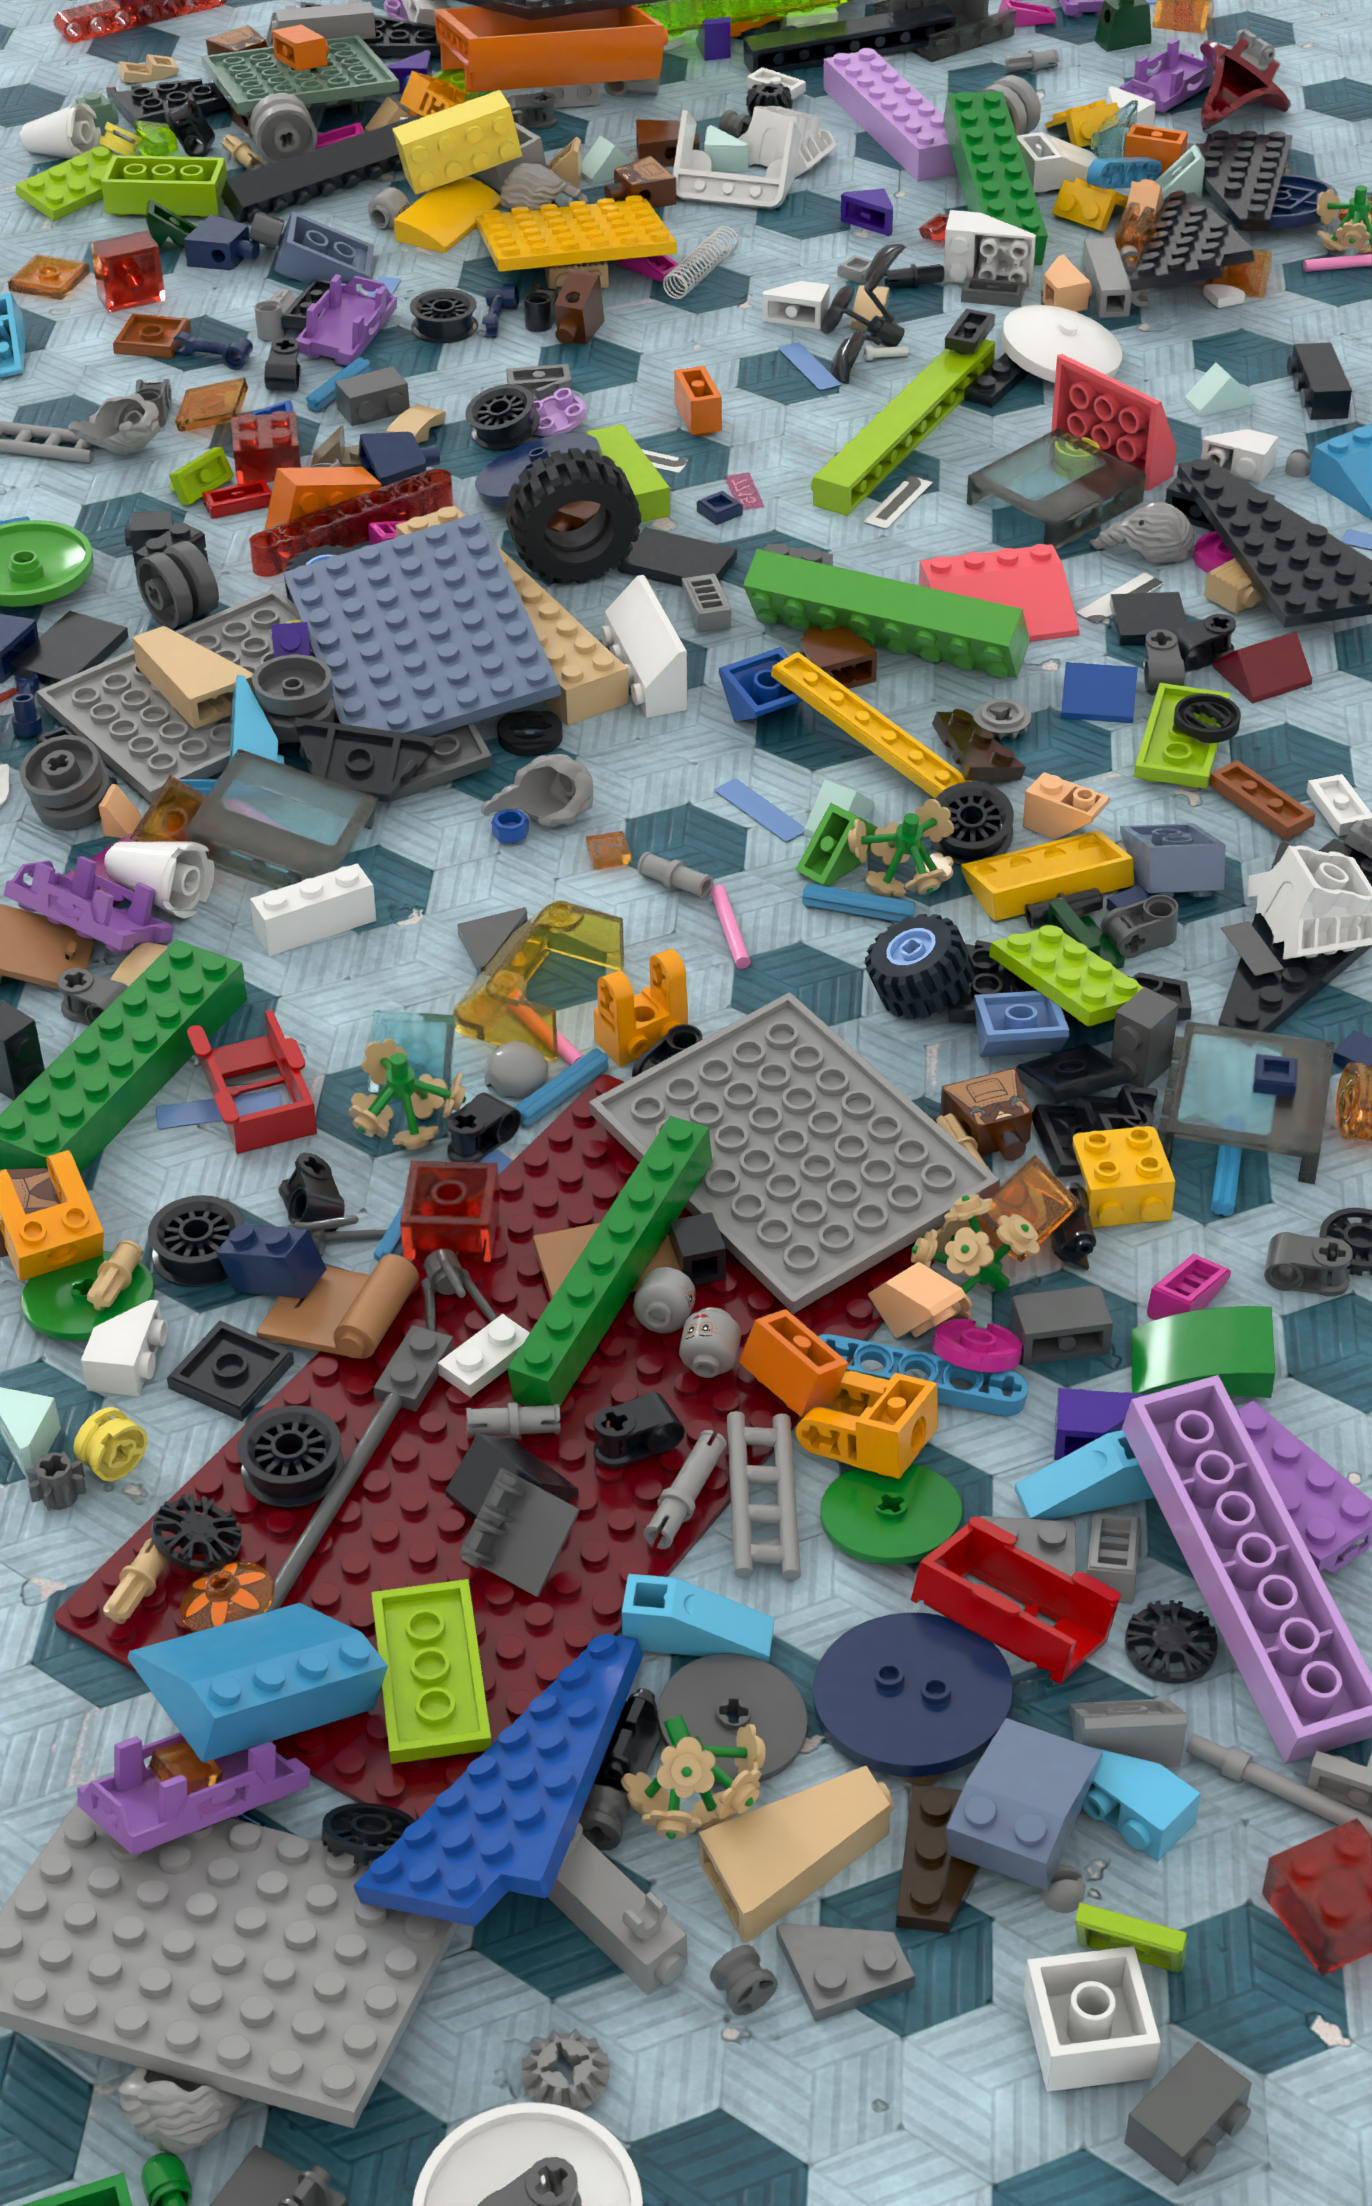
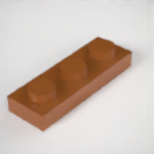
M1236 760L1210 773L1209 786L1287 840L1314 826L1315 813L1240 761Z

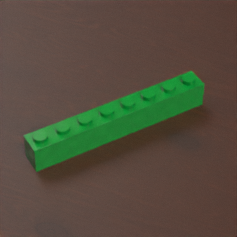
M669 1116L507 1369L514 1402L524 1406L559 1404L560 1407L669 1233V1221L679 1217L713 1161L709 1127Z

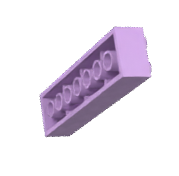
M863 48L856 53H838L834 57L824 59L823 90L914 179L922 181L957 173L943 125L944 114L874 49Z
M1219 1375L1131 1399L1122 1430L1284 1763L1289 1764L1314 1756L1316 1750L1324 1753L1371 1738L1372 1674Z

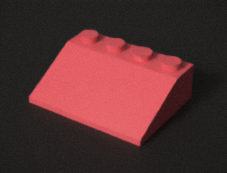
M1059 354L1056 362L1051 442L1058 445L1059 440L1072 436L1074 441H1081L1082 437L1097 442L1100 447L1099 459L1096 462L1098 466L1146 490H1150L1173 477L1177 447L1161 401L1066 355Z
M1036 544L1026 548H1004L994 552H971L961 556H938L933 559L920 560L919 586L1021 608L1030 642L1079 636V627L1063 565L1052 544Z

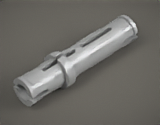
M702 1431L673 1484L661 1493L657 1502L658 1509L643 1531V1536L650 1545L653 1546L661 1532L663 1536L657 1548H669L682 1522L688 1521L695 1510L694 1501L720 1456L727 1448V1442L721 1434L718 1433L712 1445L709 1446L708 1442L714 1431Z

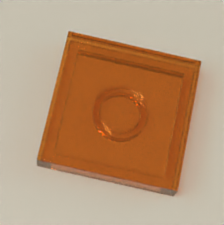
M36 254L8 281L9 291L63 300L90 273L89 264Z
M245 378L186 389L175 421L178 431L183 432L237 421L248 390Z

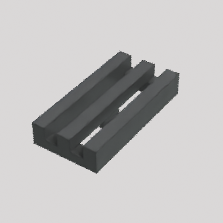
M965 278L961 292V302L1021 307L1025 283Z

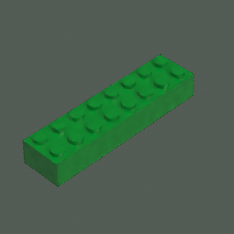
M1003 92L948 93L943 125L968 211L985 214L1035 234L1034 265H1043L1048 234Z
M176 939L0 1114V1170L48 1168L47 1156L69 1150L79 1173H81L195 1054L187 1035L188 1028L195 1025L201 1026L209 1040L247 1000L242 963Z

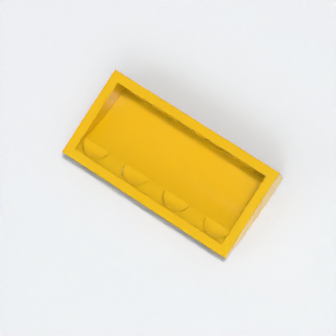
M469 176L431 189L394 219L395 241L446 253L477 227L476 215H483V211L498 210L502 206L500 204L501 196L487 185Z
M1099 830L961 864V872L969 888L982 908L994 921L1025 914L1026 904H1034L1056 898L1057 894L1061 892L1069 895L1098 888L1101 894L1134 886L1133 857Z

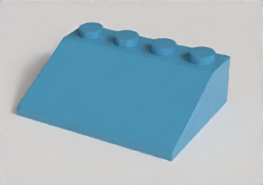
M1372 423L1314 446L1309 479L1370 520H1372Z
M301 1603L129 1651L127 1658L202 1763L374 1709L388 1667L362 1632Z

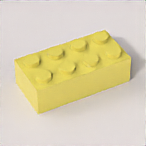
M500 90L392 128L405 177L415 195L522 157L511 106Z

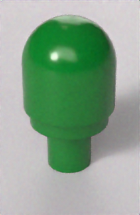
M167 2152L158 2153L147 2160L142 2169L141 2182L149 2206H186L191 2200L192 2186L182 2160L178 2156Z

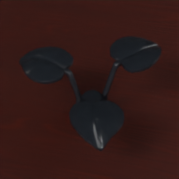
M891 244L881 248L873 258L864 276V280L867 282L864 290L883 316L879 317L876 315L869 321L848 309L847 306L854 296V290L850 286H844L836 293L830 308L823 317L820 329L825 334L831 333L836 328L844 313L868 326L867 332L870 335L865 334L862 330H857L851 338H846L842 342L832 359L831 372L833 376L845 384H849L852 366L865 340L871 341L878 346L882 344L885 347H897L904 336V328L893 322L895 317L888 313L873 292L894 260L907 248L903 244Z

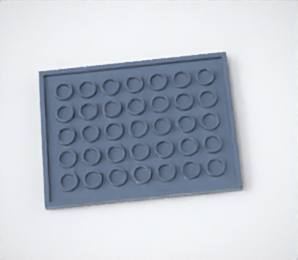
M481 512L465 515L459 519L439 525H432L420 531L400 535L384 542L367 545L358 550L335 555L322 561L283 572L300 621L307 622L310 646L315 658L324 661L331 669L335 713L340 724L429 737L562 695L560 684Z

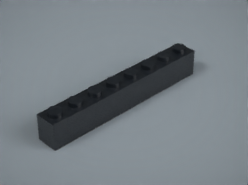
M945 3L743 37L744 64L751 74L760 68L782 72L822 65L825 58L834 57L838 53H856L863 48L874 49L880 55L955 42L956 16Z
M416 115L228 178L225 181L221 198L236 222H253L256 213H279L286 207L295 204L303 205L312 198L321 195L323 197L329 196L336 190L344 187L352 188L359 182L368 179L375 180L382 174L391 171L399 172L403 169L392 128L415 121L421 117Z

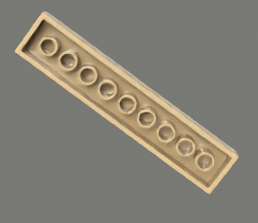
M455 505L443 507L436 512L421 517H413L406 522L395 525L396 537L420 531L432 525H439L459 519L465 515ZM497 546L560 684L562 695L544 700L543 702L567 726L628 704V668Z

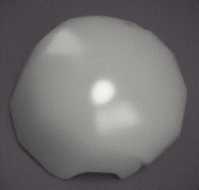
M513 1040L498 1045L487 1060L485 1085H492L500 1097H528L546 1083L548 1063L543 1054L527 1042Z

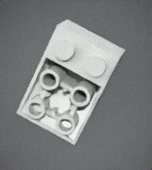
M1043 132L1017 136L1034 193L1045 194L1050 190L1060 189L1063 180L1074 183L1076 177L1087 181L1089 166L1094 159H1097L1093 152Z
M950 210L945 228V277L943 282L964 284L965 278L1023 282L1025 283V289L1032 290L1036 235L979 212Z

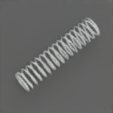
M728 226L719 227L698 248L679 263L675 269L665 276L663 287L666 293L674 299L684 298L687 293L696 287L700 281L709 275L716 266L722 263L738 247L739 239L736 232ZM722 228H728V229H730L731 231H733L734 234L736 235V238H735V236L733 235V233H731L729 230L722 229ZM719 231H726L730 233L735 240V247L732 239L726 233ZM717 234H723L727 236L731 241L732 249L730 248V244L728 243V241L723 236ZM717 237L724 239L728 244L729 249H727L725 244L721 240L717 239ZM714 244H716L722 252L718 251ZM711 247L717 251L718 255L714 253ZM708 250L714 254L715 258L710 255ZM705 253L710 256V258L712 259V261H710V260L706 257ZM702 256L706 258L709 264L703 260ZM698 259H700L704 263L705 267L699 262ZM696 263L700 265L702 270L697 267ZM692 265L696 267L699 273L693 269ZM689 268L695 273V276L690 272ZM671 276H673V281L676 284V286L685 292H679L674 288L671 281ZM674 276L677 277L679 283H681L685 287V289L681 288L676 283ZM668 278H669V281H670V284H671L672 288H673L677 293L683 294V295H676V294H674V293L670 290V288H669V286H668ZM665 280H666V285H667V288H668L669 292L672 293L674 296L670 295V294L668 293V291L666 290Z

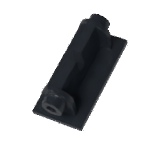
M1070 1182L1064 1185L1063 1190L1056 1196L1044 1190L1041 1194L1054 1254L1062 1261L1071 1262L1087 1271L1089 1269L1087 1255L1092 1253L1097 1241L1090 1216L1085 1214L1088 1211L1085 1189L1076 1182Z
M640 1688L636 1693H632L628 1697L593 1784L629 1793L622 1786L621 1779L627 1773L634 1775L638 1772L647 1773L661 1739L657 1720V1704L654 1701L655 1695L652 1691Z

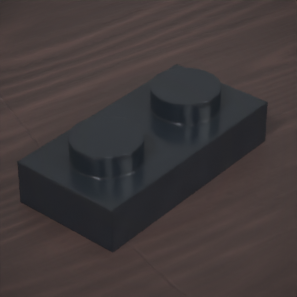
M966 308L946 335L945 349L955 350L959 354H975L995 326V314Z

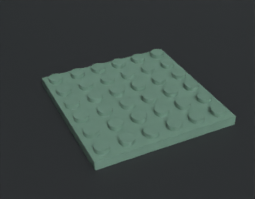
M359 35L325 39L329 47V54L327 55L328 65L297 71L276 59L274 56V46L202 56L203 68L235 112L245 117L251 116L253 108L261 99L275 93L295 95L304 102L306 108H309L314 103L322 102L323 105H334L338 103V100L343 99L362 101L365 99V96L375 95L376 97L383 98L391 96L393 92H400L399 80Z

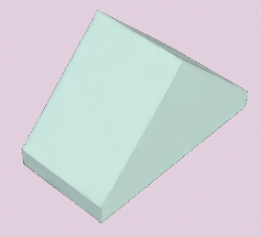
M712 125L708 126L704 152L712 160V171H748V144Z
M600 135L582 161V178L592 185L613 179L614 170L617 167L634 162V160Z
M1195 144L1155 180L1157 185H1161L1164 200L1170 193L1176 191L1195 192L1201 198L1205 159Z
M1215 362L1187 393L1184 402L1199 417L1253 405L1256 398Z
M824 779L805 825L804 834L813 837L830 803L864 819L875 808V802L857 791Z
M0 1387V1434L25 1478L28 1480L27 1469L35 1468L41 1456L48 1454L61 1429L55 1398Z

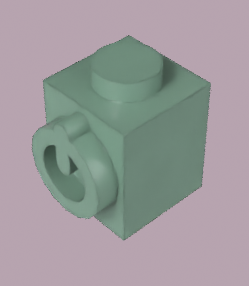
M90 92L85 94L84 97L75 99L76 104L85 103L95 112L97 118H94L93 121L95 128L100 127L101 136H104L106 133L105 125L107 122L113 125L119 123L118 112L112 98L107 99L102 93Z

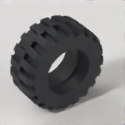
M569 448L567 453H561L560 450L551 452V457L544 460L540 457L532 462L533 467L530 470L525 468L518 476L519 484L514 483L508 493L510 499L506 501L505 507L509 532L520 558L524 560L526 566L532 572H538L541 578L548 581L556 578L557 583L569 584L570 580H576L577 584L585 583L588 578L594 576L596 579L605 576L604 572L606 570L617 568L621 564L620 559L623 556L627 558L633 550L631 542H636L640 533L638 527L641 524L639 504L625 473L608 456L600 457L599 452L586 449V452L582 453L580 448ZM577 501H592L600 504L599 510L593 519L579 529L568 532H556L546 528L553 514L567 504Z

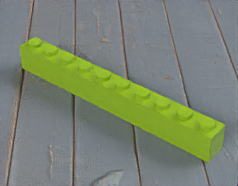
M985 339L975 354H959L955 350L945 349L939 356H936L924 370L920 371L910 384L905 386L901 393L893 398L880 413L875 415L874 419L865 428L863 427L850 442L845 444L844 448L835 457H832L819 472L815 473L811 481L813 506L848 516L964 400L965 388L994 363L995 342Z

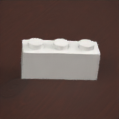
M358 863L250 898L254 934L269 957L377 921L373 884Z

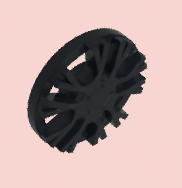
M1346 1208L1330 1214L1323 1221L1320 1228L1319 1238H1327V1236L1337 1238L1348 1243L1352 1248L1353 1259L1347 1269H1350L1349 1274L1354 1275L1355 1272L1357 1276H1362L1363 1271H1369L1370 1276H1372L1371 1209ZM1347 1218H1361V1223L1350 1224ZM1332 1250L1330 1253V1261L1334 1262L1335 1251Z
M189 1494L188 1497L181 1495L177 1501L170 1503L166 1501L160 1507L152 1523L151 1536L157 1550L174 1565L193 1572L208 1573L221 1570L224 1566L233 1562L240 1548L242 1529L236 1526L237 1518L232 1517L233 1513L231 1511L225 1513L214 1506V1499L208 1501L207 1497L203 1496L201 1501L194 1500L193 1494ZM161 1531L172 1532L176 1535L163 1538ZM222 1540L231 1541V1546ZM178 1546L182 1548L179 1554L174 1551ZM192 1554H204L206 1561L192 1560Z
M1169 1600V1604L1161 1605L1160 1601H1156L1155 1604H1152V1602L1148 1603L1146 1609L1132 1615L1126 1629L1125 1650L1131 1663L1144 1675L1165 1683H1186L1200 1678L1213 1666L1217 1654L1218 1636L1215 1627L1209 1624V1617L1204 1616V1612L1201 1610L1196 1613L1191 1609L1185 1608L1182 1601L1175 1603L1174 1600ZM1164 1616H1170L1171 1621L1165 1622ZM1178 1617L1188 1620L1189 1622L1181 1623L1178 1620ZM1154 1618L1158 1624H1150L1147 1620ZM1208 1642L1209 1650L1196 1646L1195 1643ZM1147 1645L1151 1647L1150 1650L1139 1655L1134 1646ZM1192 1657H1194L1195 1659H1197L1198 1661H1200L1201 1664H1199L1198 1662H1196ZM1156 1658L1161 1660L1157 1668L1151 1666ZM1182 1662L1186 1670L1170 1672V1663Z
M353 1803L342 1805L332 1809L324 1816L322 1822L323 1846H328L327 1851L333 1853L335 1857L346 1853L354 1856L353 1864L358 1865L362 1861L363 1866H368L369 1858L377 1859L383 1856L403 1835L404 1830L409 1825L415 1823L416 1820L397 1808L382 1804Z

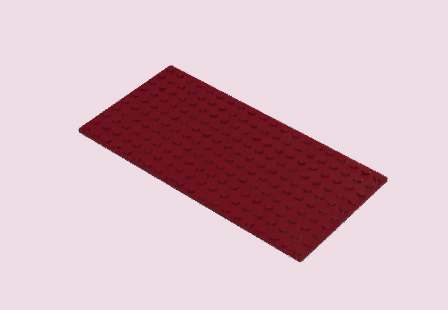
M600 1075L411 1261L417 1269L419 1281L371 1357L360 1359L323 1351L317 1353L168 1500L170 1503L179 1500L181 1495L188 1497L189 1494H193L194 1500L201 1501L202 1497L205 1496L208 1501L214 1499V1506L225 1513L229 1511L233 1513L232 1517L237 1518L236 1526L242 1529L240 1548L232 1562L238 1563V1569L234 1576L225 1575L217 1578L220 1570L208 1573L193 1572L169 1562L155 1581L156 1588L152 1595L142 1598L125 1623L116 1624L111 1618L106 1617L103 1607L120 1583L119 1574L121 1570L127 1565H131L146 1540L152 1538L151 1527L157 1514L156 1512L54 1613L56 1626L138 1674L127 1659L129 1651L213 1628L210 1620L211 1602L227 1601L238 1592L241 1585L239 1579L235 1577L236 1575L255 1571L268 1575L264 1580L241 1586L250 1591L261 1602L323 1499L302 1507L279 1508L264 1504L254 1498L244 1486L241 1475L242 1464L238 1456V1441L244 1428L260 1414L277 1407L300 1405L317 1409L328 1415L336 1423L341 1435L340 1450L343 1454L345 1465L383 1403L375 1400L374 1386L411 1326L414 1325L427 1329L425 1293L421 1282L428 1277L424 1268L426 1258L432 1252L439 1249H449L456 1253L462 1269L468 1270L471 1280L497 1317L504 1314L530 1333L551 1301L533 1247V1236L601 1223L640 1163L590 1114L589 1101L624 1082L610 1075ZM684 1207L677 1219L693 1215ZM916 1241L792 1315L817 1336L832 1334L868 1341L884 1323L882 1316L868 1296V1293L916 1264L911 1262L912 1247ZM726 1248V1279L695 1285L696 1300L690 1316L705 1308L722 1309L728 1312L739 1324L742 1335L735 1366L724 1374L705 1378L696 1375L681 1361L679 1356L684 1325L681 1329L672 1333H657L649 1330L635 1316L633 1302L637 1291L630 1293L559 1407L560 1434H519V1439H514L576 1486L579 1491V1495L568 1503L581 1510L539 1597L532 1595L481 1566L478 1568L462 1560L463 1556L459 1555L475 1519L449 1500L445 1493L446 1488L475 1438H467L466 1408L507 1407V1403L514 1402L507 1369L471 1398L438 1375L417 1412L400 1408L280 1608L297 1603L308 1606L362 1632L378 1652L371 1592L469 1579L491 1742L493 1744L498 1739L499 1734L505 1728L511 1726L529 1707L530 1702L540 1696L558 1678L559 1673L579 1657L591 1640L600 1634L618 1636L622 1632V1607L628 1574L668 1577L731 1503L727 1415L734 1411L742 1412L745 1415V1427L773 1428L772 1418L777 1414H787L791 1419V1431L801 1421L803 1417L789 1409L778 1396L764 1384L757 1381L754 1375L739 1363L755 1320L788 1309ZM931 1260L930 1267L934 1264V1260ZM466 1289V1295L463 1298L458 1297L456 1293L451 1295L435 1293V1332L453 1336L454 1350L490 1324L488 1318L485 1317ZM848 1357L847 1362L850 1363L853 1358ZM656 1392L661 1394L684 1426L685 1434L680 1444L666 1453L644 1458L630 1463L624 1468L609 1469L598 1464L593 1455L594 1444L598 1440V1435L593 1428V1421L598 1411L634 1400L646 1393ZM517 1403L518 1407H526L524 1405ZM702 1431H714L708 1442L709 1446L712 1445L717 1434H721L727 1442V1448L720 1456L694 1501L695 1510L688 1521L682 1522L669 1548H657L663 1536L661 1532L653 1546L645 1540L643 1531L658 1509L657 1502L661 1493L673 1484ZM497 1435V1436H496V1437H502V1438H509L508 1435ZM747 1445L748 1465L762 1466L773 1454L774 1447ZM619 1448V1455H621L622 1448ZM161 1531L163 1538L176 1535L172 1532ZM222 1540L231 1546V1541ZM180 1546L174 1549L178 1554L182 1550ZM192 1554V1560L206 1561L204 1554ZM203 1577H215L216 1579L209 1583L205 1590V1595L211 1602L195 1615L185 1619L184 1614L190 1603L204 1592L203 1590L193 1589L191 1587L192 1583ZM229 1600L225 1624L251 1617L254 1611L242 1608ZM382 1686L375 1708L271 1741L276 1746V1752L284 1759L290 1760L296 1757L310 1769L311 1776L355 1802L375 1803L394 1807L409 1814L416 1821L435 1803L436 1798L442 1792L449 1789L467 1770L468 1765L485 1752L479 1751L391 1764Z

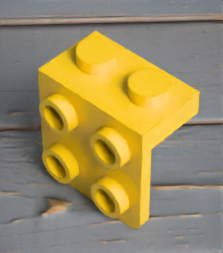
M1105 99L1053 114V120L1045 123V128L1066 123L1070 142L1078 147H1085L1125 136L1117 102L1106 105Z
M1077 177L1074 183L1063 180L1052 214L1105 232L1114 206L1117 205L1126 209L1129 196L1112 189H1101L1089 185L1087 181Z
M1144 1126L1077 1133L1073 1136L1072 1145L1086 1183L1088 1211L1085 1214L1090 1216L1092 1228L1171 1220L1176 1181L1155 1128Z

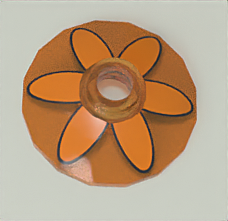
M244 1561L227 1563L211 1572L203 1573L190 1584L182 1597L180 1613L186 1627L194 1633L267 1612L273 1602L275 1586L269 1572L257 1563Z

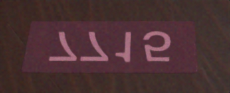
M749 472L724 476L733 498L743 505V509L764 507Z

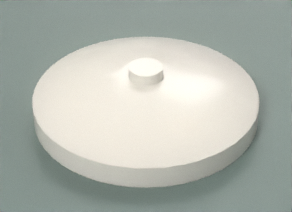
M1029 305L1017 308L1006 316L1000 332V342L1004 351L1017 365L1031 374L1055 383L1056 362L1059 354L1066 355L1111 378H1114L1122 361L1121 346L1105 327L1085 315L1061 307Z
M517 2103L483 2112L467 2120L445 2137L433 2151L420 2173L412 2206H477L488 2195L501 2190L530 2169L537 2161L546 2157L565 2159L574 2167L577 2173V2190L581 2196L582 2206H643L638 2174L631 2158L616 2137L594 2119L567 2107L547 2103ZM544 2175L541 2177L542 2184L546 2183Z

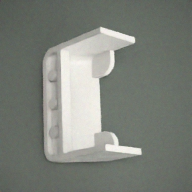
M682 110L673 175L676 177V195L680 199L761 209H775L783 203L795 178L801 132L794 121H788L783 159H777L770 163L766 171V177L713 172L712 160L709 155L704 151L693 150L697 122L688 110Z

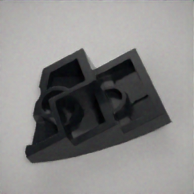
M1122 1086L1116 1098L1082 1096L1077 1099L1073 1107L1036 1104L1032 1112V1121L1054 1175L1074 1176L1082 1174L1072 1145L1073 1136L1077 1133L1144 1126L1151 1127L1154 1120V1114H1152L1153 1106L1158 1097L1157 1089Z

